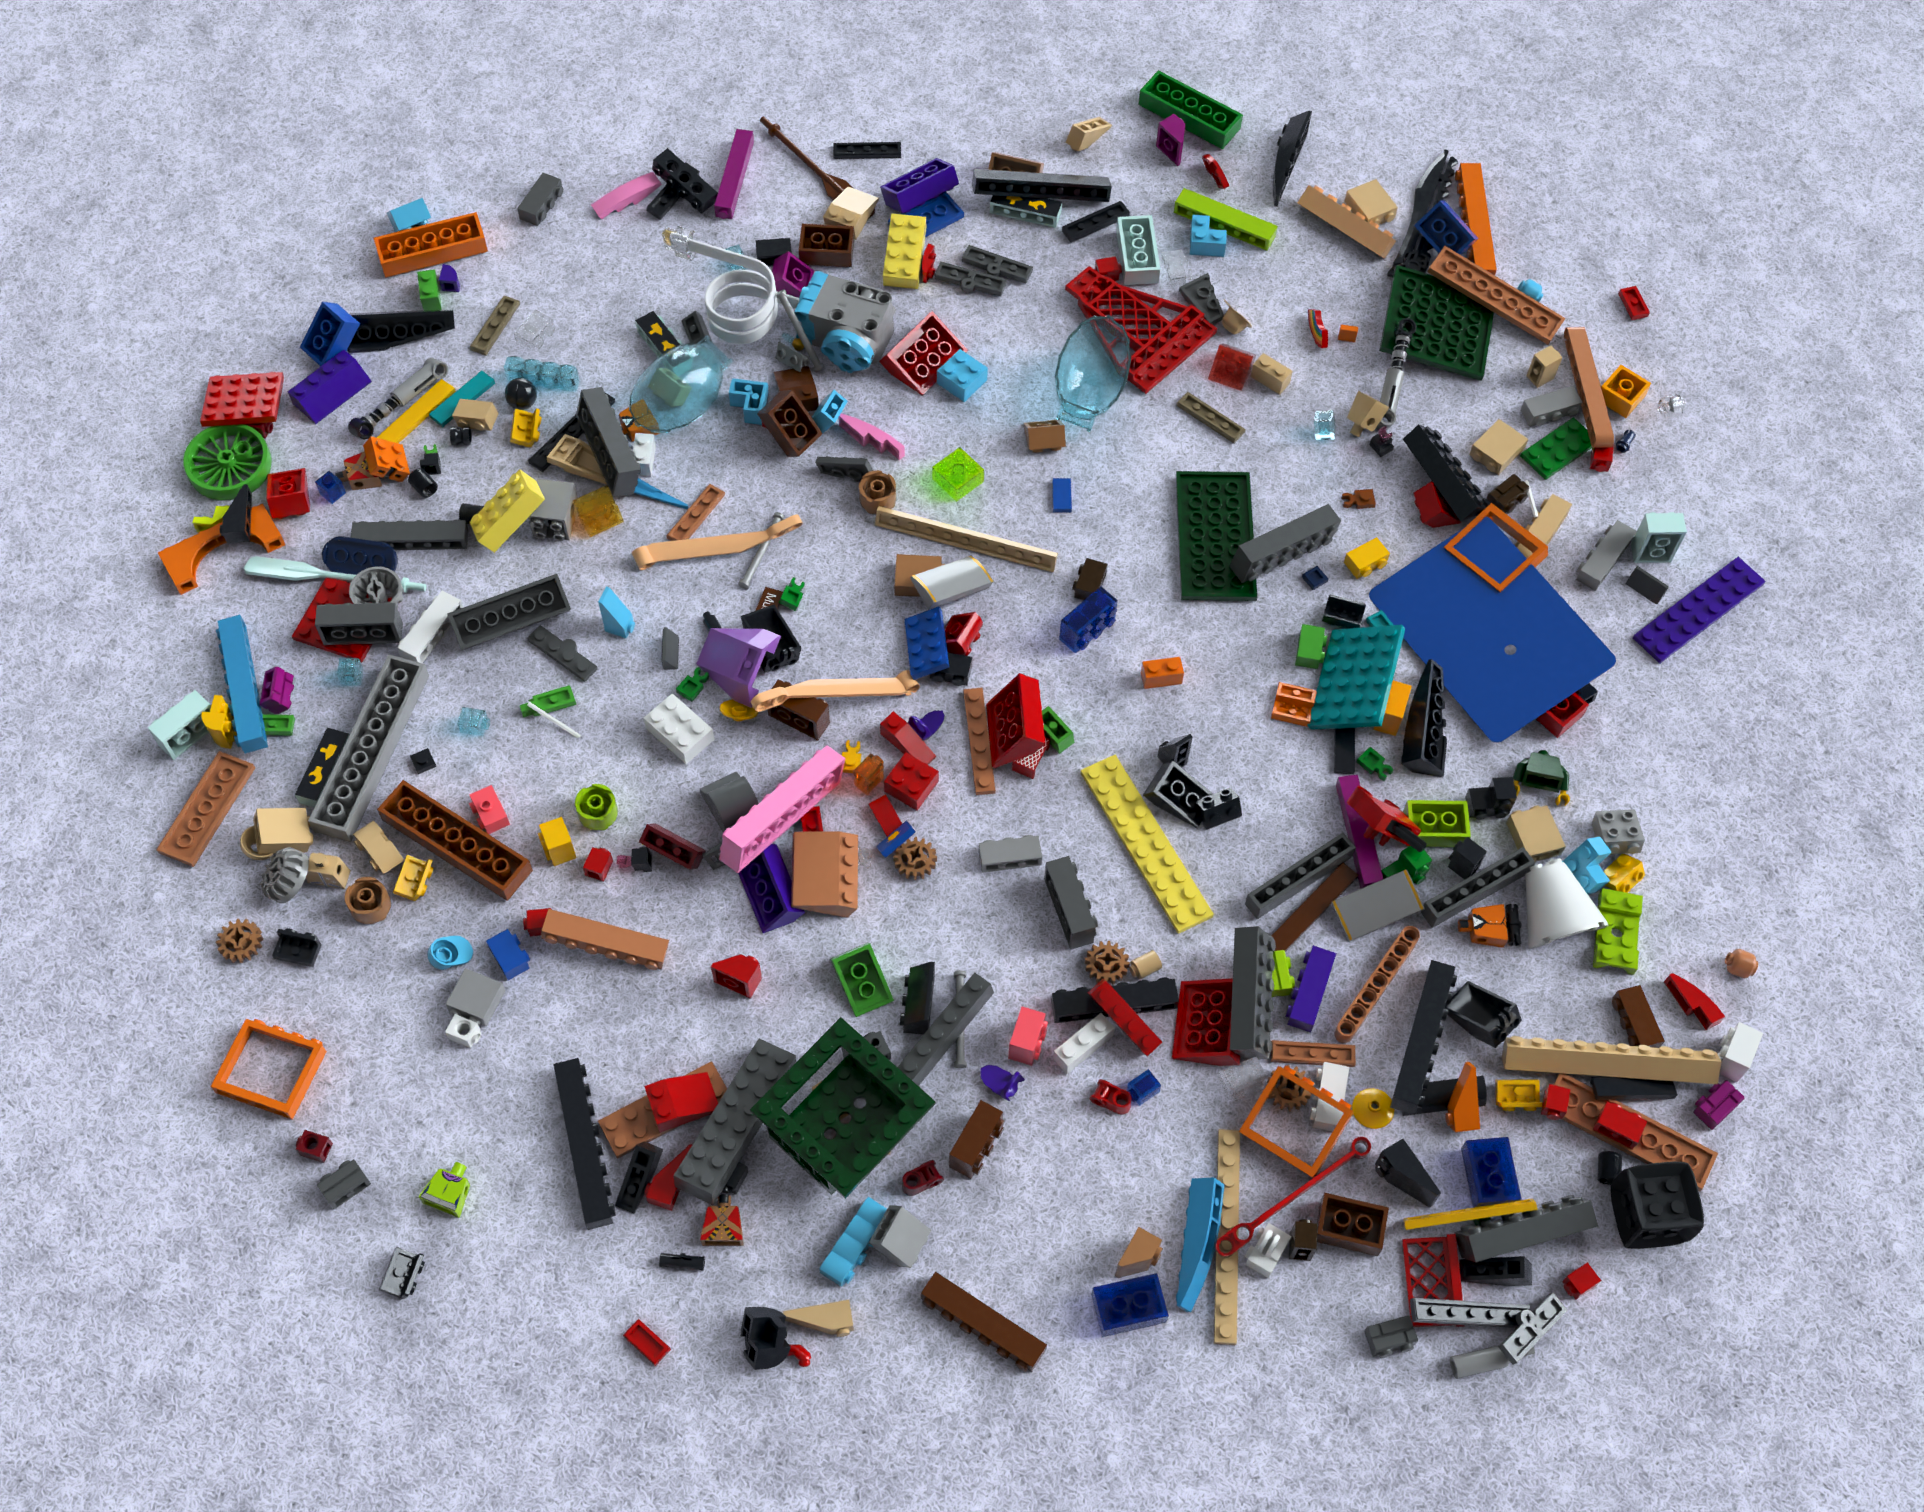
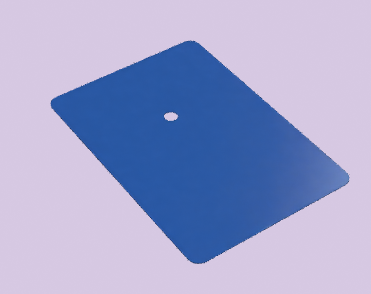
M1489 517L1481 520L1453 546V548L1499 584L1527 559ZM1462 528L1371 589L1369 598L1379 610L1385 613L1393 625L1404 626V640L1425 664H1427L1429 659H1433L1443 668L1444 687L1492 742L1499 743L1612 668L1616 663V657L1532 564L1505 589L1499 592L1444 549V546L1464 529ZM1506 646H1515L1516 652L1513 655L1506 654Z

